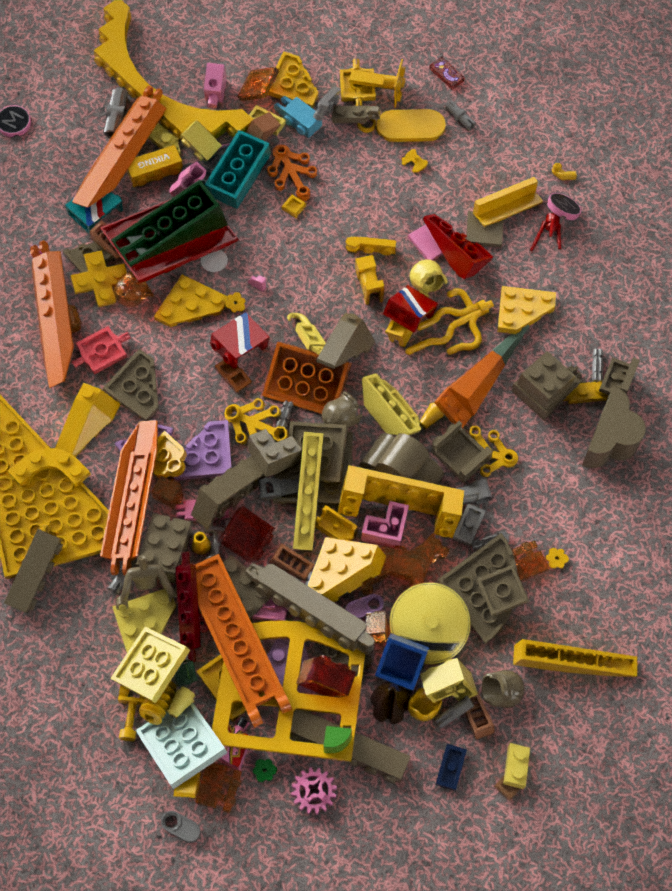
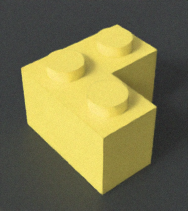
M458 658L449 659L444 664L428 668L420 674L426 696L433 703L451 695L458 701L465 696L471 698L478 695L471 672Z

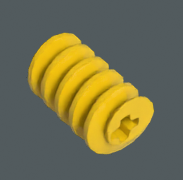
M170 681L156 703L145 698L139 708L140 716L153 725H160L162 718L166 715L165 712L168 711L169 705H171L172 699L175 696L176 685Z

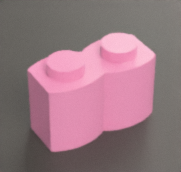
M194 162L180 173L178 180L170 188V194L175 197L198 180H203L206 175V169L198 162Z

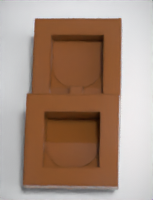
M224 360L215 365L217 372L236 393L252 383L248 375L238 365L233 369Z

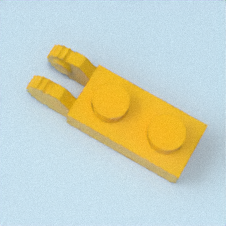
M351 236L347 237L345 241L347 251L357 253L360 250L367 254L378 252L388 256L396 252L395 240Z

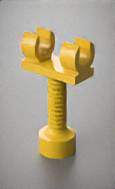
M120 685L118 701L119 703L129 705L125 728L120 729L119 739L133 742L136 739V731L133 730L136 705H142L145 698L139 696V698L128 697L129 689Z

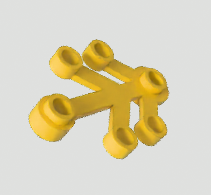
M256 398L253 402L241 407L236 404L227 406L224 416L228 422L233 424L236 434L235 440L241 445L247 443L248 436L243 433L240 421L246 423L249 435L257 433L256 428L261 431L266 429L279 442L289 437L288 430L282 426L274 428L261 422V420L269 417L278 418L281 415V409L273 405L269 409L262 411L265 408V402L260 398ZM258 402H261L260 407H256ZM254 409L262 411L252 416L245 415V413ZM274 409H277L276 414H272ZM237 412V414L234 417H232V413ZM285 433V436L280 439V434ZM243 435L244 439L239 441V437Z
M472 426L469 430V435L484 449L487 446L489 447L481 436L480 427ZM476 430L478 434H473L472 431ZM491 430L488 433L489 442L494 443L499 451H493L491 459L497 461L491 465L485 464L481 467L480 474L483 477H489L492 472L502 466L507 468L514 467L518 462L517 453L514 450L506 449L499 439L500 434L497 430ZM494 434L497 438H491L490 435ZM509 455L512 459L508 460L505 456ZM487 468L490 472L485 473L483 469Z

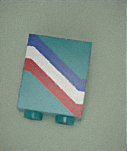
M112 192L88 208L72 203L73 199L65 205L68 215L89 235L90 230L95 224L115 208L120 212L124 211L121 197L117 194L114 195Z

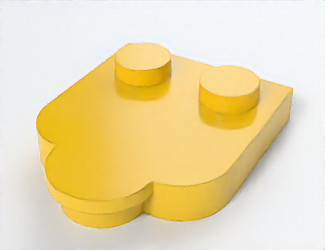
M165 431L158 437L157 455L153 474L160 479L167 478L168 476L178 477L183 474L186 468L184 461L187 453L185 449Z

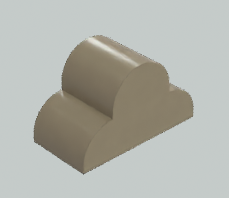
M612 386L582 466L587 468L601 467L608 462L609 458L615 460L631 458L637 452L645 435L646 426L643 419L637 413L629 410L630 402L628 396L624 391L615 386Z
M387 433L380 434L359 463V467L437 485L444 477V471L434 460L429 458L430 454L426 447L417 439L403 433L398 434L396 437Z

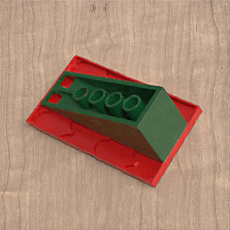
M198 180L170 200L100 228L139 283L146 282L163 273H168L190 261H195L239 241L238 237L228 226L219 203L201 180Z

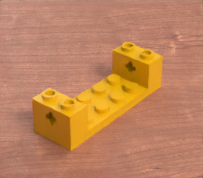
M348 465L341 490L338 513L357 517L362 499L388 506L389 502L392 501L409 505L408 510L436 515L433 534L453 538L462 516L464 490Z

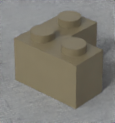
M266 429L249 435L248 451L266 478L300 464L302 449L293 436L275 443Z

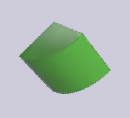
M326 726L323 746L324 753H337L345 749L351 741L352 729Z

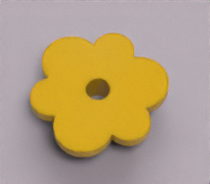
M235 292L233 295L227 296L225 307L231 309L233 313L237 311L242 312L245 309L244 303L246 300L241 298L239 292Z
M551 548L549 554L546 555V560L549 561L550 568L555 569L558 567L562 569L564 564L569 561V557L564 554L563 549Z

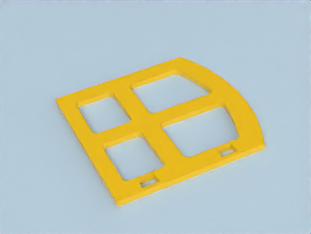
M281 620L252 623L260 640L288 638L290 640L282 688L292 710L282 714L276 699L262 704L279 708L276 732L273 738L229 733L228 727L232 705L235 702L242 703V700L223 662L212 730L222 745L351 762L365 662L364 652L362 653L357 649L352 652L341 647L337 641L327 638L320 630L310 627L306 622ZM306 641L325 645L349 656L343 697L304 694L297 691L304 643ZM352 665L359 666L357 677L350 675ZM262 692L259 694V696L263 697L265 696V693ZM306 710L340 715V728L350 727L352 729L350 743L340 752L324 753L323 744L292 741L290 734L294 711Z

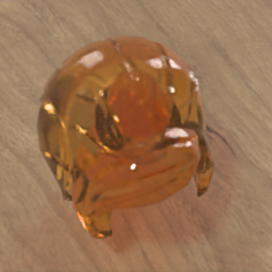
M131 271L125 274L114 286L116 300L125 307H136L149 296L154 297V293L147 282L139 283Z

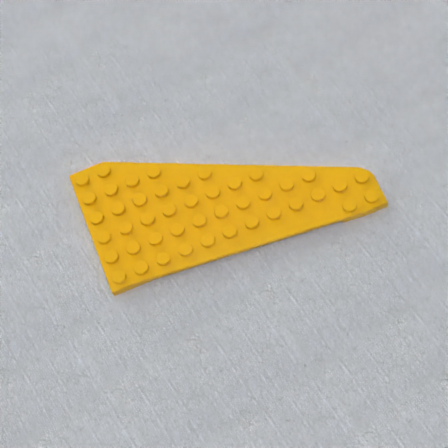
M0 395V558L5 578L16 577L41 524L50 526L51 531L49 534L62 539V550L59 555L55 554L52 561L55 563L54 566L100 554L109 510L83 482L76 487L58 470L47 469L37 473L21 487L9 475L8 470L23 457L36 450L50 447Z

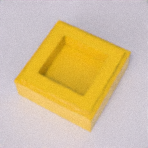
M292 194L281 207L283 211L297 218L306 207V203Z

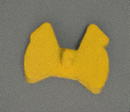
M416 149L410 150L405 157H402V165H406L411 161L415 164L412 169L413 173L420 172L428 166V161L423 160L417 155Z

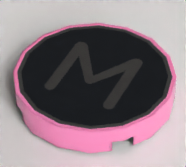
M12 105L0 111V133L4 136H21L29 130L31 117L25 108Z
M552 193L547 200L549 209L557 216H566L565 219L575 220L581 213V208L577 202L564 194Z

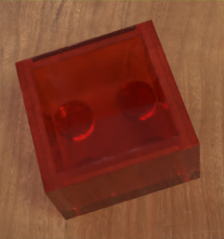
M320 655L319 657H312V659L303 661L296 684L323 696L341 698L349 696L356 672L350 670V666L346 664H336L332 662L330 657Z

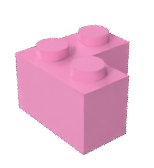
M390 501L386 519L366 515L361 541L400 549L409 505Z

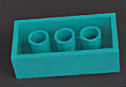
M238 130L204 184L216 200L238 209L271 156L270 143Z

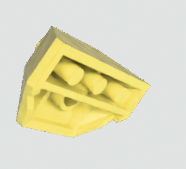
M376 373L362 378L364 406L385 433L412 435L421 431L418 415L396 388L387 381L380 379V376Z

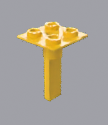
M401 59L397 76L352 70L349 83L394 90V108H396L397 102H401V88L405 87L406 78L404 76L406 67L403 66V59Z

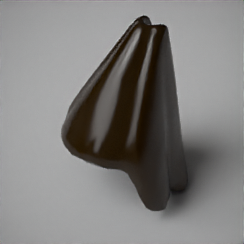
M389 681L377 686L370 698L374 706L373 716L379 722L389 719L390 724L400 723L404 718V712L408 710L409 693L403 686Z

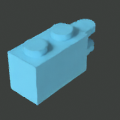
M283 96L281 102L284 106L280 105V103L274 104V109L283 116L286 124L294 127L300 135L310 138L322 127V121L316 120L313 117L316 110L298 97L291 100Z

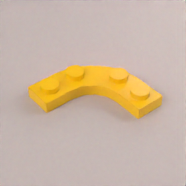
M45 448L31 452L8 470L9 475L21 487L37 473L47 469L58 470L76 487L91 475L90 471L75 456L67 451L56 448Z

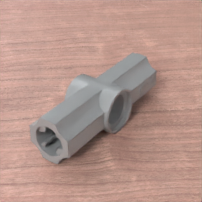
M120 87L113 89L110 105H107L104 136H107L109 139H111L126 116L128 92Z

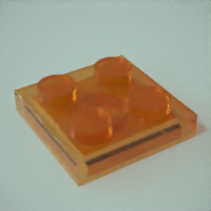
M276 67L250 70L237 96L239 100L247 101L266 98L279 70Z

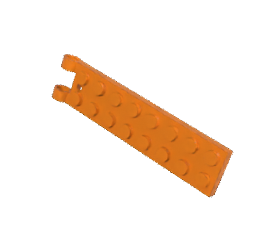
M217 554L195 564L199 609L253 727L255 728L263 724L257 707L272 699H276L282 714L291 711L292 707L220 555ZM260 693H265V696H259Z

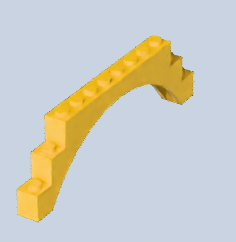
M114 0L103 8L106 24L98 29L99 40L102 45L93 50L94 61L97 66H102L109 77L115 78L121 88L124 87L132 98L135 97L137 99L143 96V92L149 84L136 70L127 50V33L131 20L130 7L122 0ZM163 94L159 101L166 107V111L160 119L161 124L165 129L172 131L178 140H182L180 135L196 120L215 139L225 132H228L232 138L238 130L246 133L253 120L243 109L219 111L200 109L179 103Z

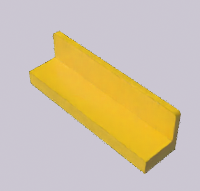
M532 177L476 200L473 208L474 216L486 227L542 204V198L536 193L537 179Z

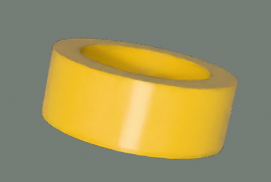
M370 119L373 125L369 128L361 126L360 123H357V127L364 133L372 132L376 128V119Z

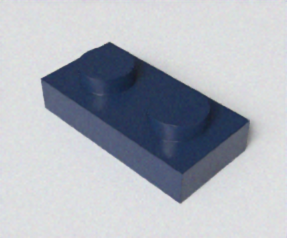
M450 744L446 745L436 786L456 791L467 749Z

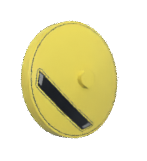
M438 583L417 584L404 591L395 601L389 617L390 634L392 633L429 647L424 664L442 663L453 658L464 647L470 633L469 611L462 598L449 587Z

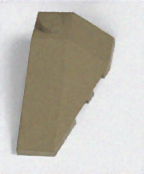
M345 313L333 330L316 362L334 369L347 363L351 357L357 358L362 352L368 353L374 346L375 340L364 320L353 313Z

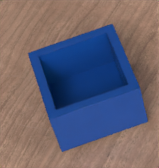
M391 633L375 676L414 691L429 647Z

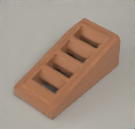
M100 221L90 230V237L115 259H118L120 255L116 250H113L112 244L108 245L110 243L107 238L103 240L106 236L100 228L107 224Z
M282 543L269 561V563L276 565L302 581L306 580L309 572L315 565ZM282 553L285 554L282 560L278 559ZM288 557H291L292 560L290 561L289 565L286 564L285 562L287 561ZM297 560V561L299 562V564H298L297 567L294 569V568H292V566L294 565L295 561ZM302 565H306L304 571L300 573L299 570Z
M478 692V695L470 698L472 702L477 701L478 704L465 712L476 740L495 732L494 724ZM481 709V711H479V712H477V713H474V714H471V713H470V712H473V711H475V710ZM484 717V719L474 722L475 719Z

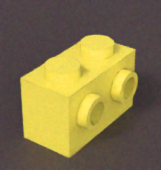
M197 120L180 135L182 144L188 149L191 148L195 152V157L200 161H208L222 146Z

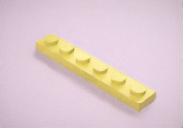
M304 432L293 540V549L313 551L323 433Z

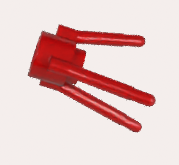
M554 213L546 215V219L542 221L541 227L532 243L531 252L534 250L544 228L549 231V237H552L553 232L557 230L558 249H561L560 216Z

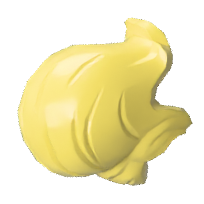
M430 259L421 260L416 263L409 275L413 287L429 297V292L439 290L444 283L447 284L448 282L446 276L442 273L440 265Z

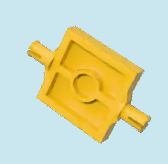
M353 59V68L340 69L341 102L354 101L356 106H362V101H376L375 87L349 83L352 70L374 73V68H361L360 60L357 59L356 63V59Z

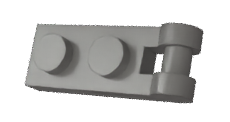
M334 86L319 101L318 109L313 115L316 120L322 121L327 111L330 112L333 106L337 105L340 100V88Z

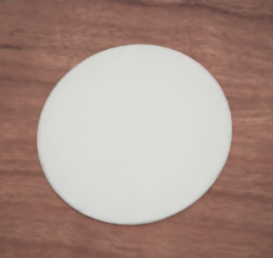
M222 250L214 251L201 257L202 267L210 272L221 271L228 262L227 255Z

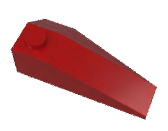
M436 214L423 217V221L450 267L460 278L467 279L473 277L493 259V256L477 242L473 244L465 239L467 235L452 230V225Z

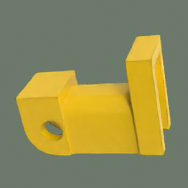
M369 255L355 258L356 275L360 281L365 304H369L370 293L377 292L379 301L382 302L385 286L383 280L378 281L374 256Z

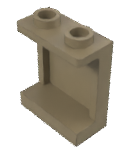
M458 421L456 424L452 423L446 429L444 435H439L433 440L431 452L465 483L491 459L493 451L488 446L484 449L462 428V423Z

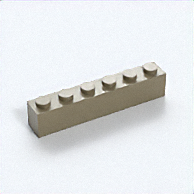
M295 710L290 739L292 741L324 745L326 726H340L304 710ZM355 732L352 761H345V763L352 767L361 766L365 768L364 771L374 776L376 774L382 775L385 781L395 784L396 782L401 783L411 756Z

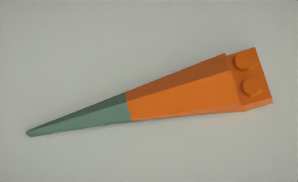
M529 325L522 328L517 334H510L484 358L448 386L435 400L436 406L451 423L456 424L460 421L463 428L470 418L476 414Z

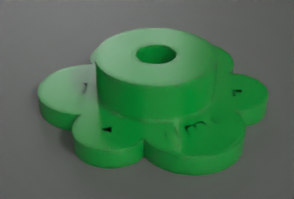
M258 759L255 763L256 767L253 768V773L256 775L258 782L271 781L273 775L277 773V767L272 764L270 759Z

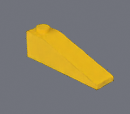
M83 383L73 402L55 448L67 451L76 457L94 437L96 438L100 434V431L106 425L113 421L121 406L120 403L103 390Z

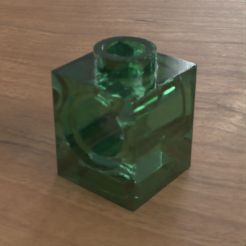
M184 659L173 676L172 682L177 687L198 681L192 660Z

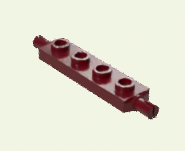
M181 552L182 565L175 567L180 644L190 650L188 662H197L196 649L201 647L196 565L190 564V552Z

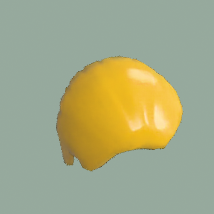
M424 687L418 688L408 701V711L418 721H429L438 714L442 700L433 703L426 696Z

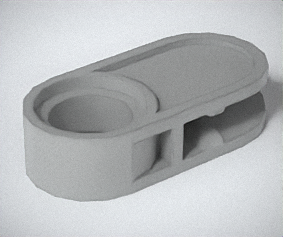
M168 811L161 818V825L164 830L187 843H194L200 838L201 830L199 825L175 811ZM170 816L176 817L178 821L177 825L173 828L166 826V819Z

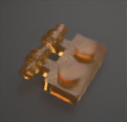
M535 540L529 543L526 541L517 548H511L516 562L517 573L521 581L546 572L550 568L541 551L533 553L532 549L537 548ZM523 553L526 554V557L519 560L516 557Z
M216 763L207 766L195 803L216 809L220 801L224 803L222 811L230 813L232 806L236 803L235 795L237 788L241 786L242 780L240 778L242 771L235 769L231 777L227 775V766ZM224 783L230 785L227 795L221 794Z

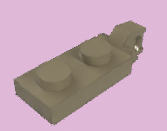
M334 106L331 119L332 123H366L370 119H380L381 112L379 106Z

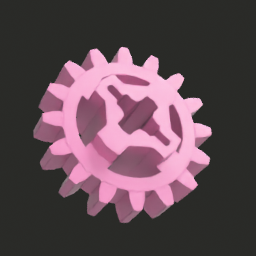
M310 767L307 774L302 770L301 778L295 776V780L298 783L291 785L296 790L291 792V797H297L294 800V804L300 803L299 810L302 811L306 808L309 815L311 810H315L316 815L319 814V809L326 812V805H333L330 799H336V794L332 791L337 790V786L331 785L334 778L328 779V772L326 771L321 774L320 768L313 772L312 767ZM309 778H317L316 780H313V781L307 780V779H309ZM324 784L327 785L328 795L322 789ZM318 786V794L313 793L310 795V788L314 789ZM300 787L305 791L303 799L300 796ZM314 801H319V802H321V803L316 804V805H312V804H311V802H314Z

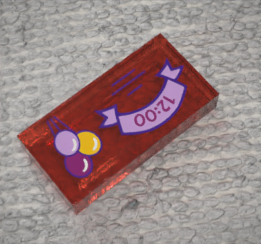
M443 56L429 66V69L451 90L465 81V77Z

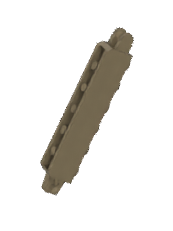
M252 563L246 569L245 575L255 583V589L260 595L267 596L276 605L289 610L293 616L303 619L310 627L317 628L327 638L337 641L341 647L352 652L357 649L366 655L373 653L375 640L366 633V623L274 564H267L263 568Z

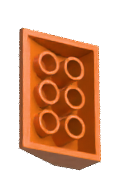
M277 342L262 396L281 402H293L294 406L322 414L324 406L328 402L339 398L343 393L352 363L347 361V363L333 369L316 362L319 355L315 352L284 342Z

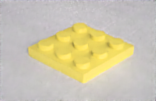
M144 627L111 679L156 703L190 650L186 646Z

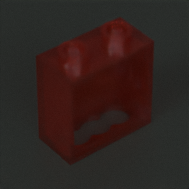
M242 506L236 510L217 541L248 563H251L261 558L264 553L262 549L265 544H269L274 536L272 532L275 528Z

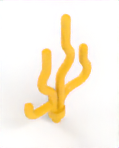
M461 288L449 290L447 297L460 296L466 308L461 310L453 307L440 308L433 317L421 322L417 330L421 331L436 324L445 314L461 318L449 324L445 336L423 340L408 347L405 353L411 355L431 345L446 344L451 340L454 330L468 322L470 330L475 337L474 342L454 345L448 348L446 352L448 355H453L462 350H475L482 343V335L476 325V321L479 317L488 314L489 309L494 307L492 300L487 302L481 300L473 304L465 290Z

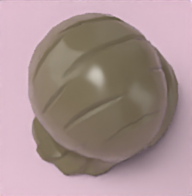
M343 391L339 398L328 402L322 410L323 423L347 425L348 429L358 424L363 416L361 414L356 416L358 403L346 391Z
M510 670L486 673L482 679V698L491 706L512 708L518 705L523 698L524 683L518 674Z

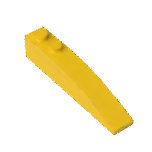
M522 639L514 645L513 665L566 673L637 677V656Z

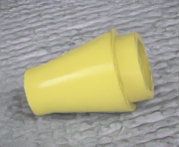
M184 686L180 690L177 689L167 713L177 719L194 702L193 699L196 695Z

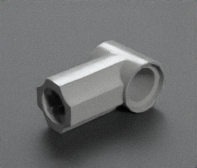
M486 479L474 481L469 486L457 488L464 490L463 505L474 502L476 504H483L493 499Z

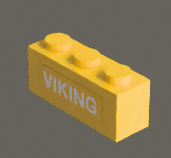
M172 145L135 157L127 173L133 187L143 186L154 180H161L169 175H176L181 172L183 165L176 146Z

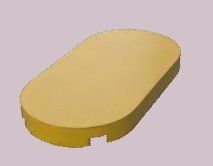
M432 109L388 110L381 114L380 119H377L376 129L377 133L389 142L434 141L445 132L446 122L442 114Z

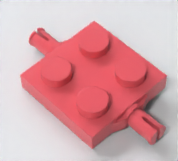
M107 326L78 341L76 346L81 356L71 362L74 368L85 363L95 375L127 358L121 343L131 339L128 332L117 336Z

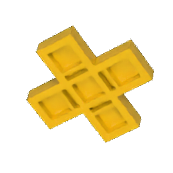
M102 250L84 254L88 271L70 276L75 294L93 291L97 307L115 304L116 300L112 286L129 283L125 264L106 267Z

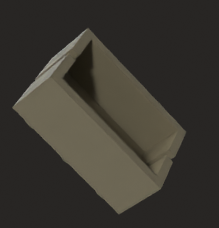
M153 513L139 556H146L147 565H160L170 583L176 584L175 567L182 565L181 552H186L192 535L191 521L174 518L171 521L169 516ZM138 559L136 562V567H139Z

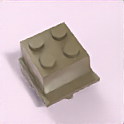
M546 351L521 373L520 378L513 383L511 391L540 418L545 420L581 381L551 353Z

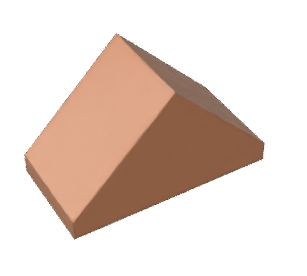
M268 112L253 119L246 133L266 141L281 124Z

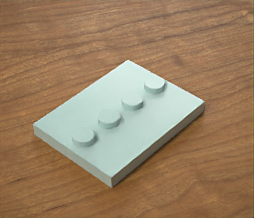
M194 703L185 709L177 719L165 712L166 715L162 718L160 725H153L147 722L135 730L173 789L227 754L225 747Z

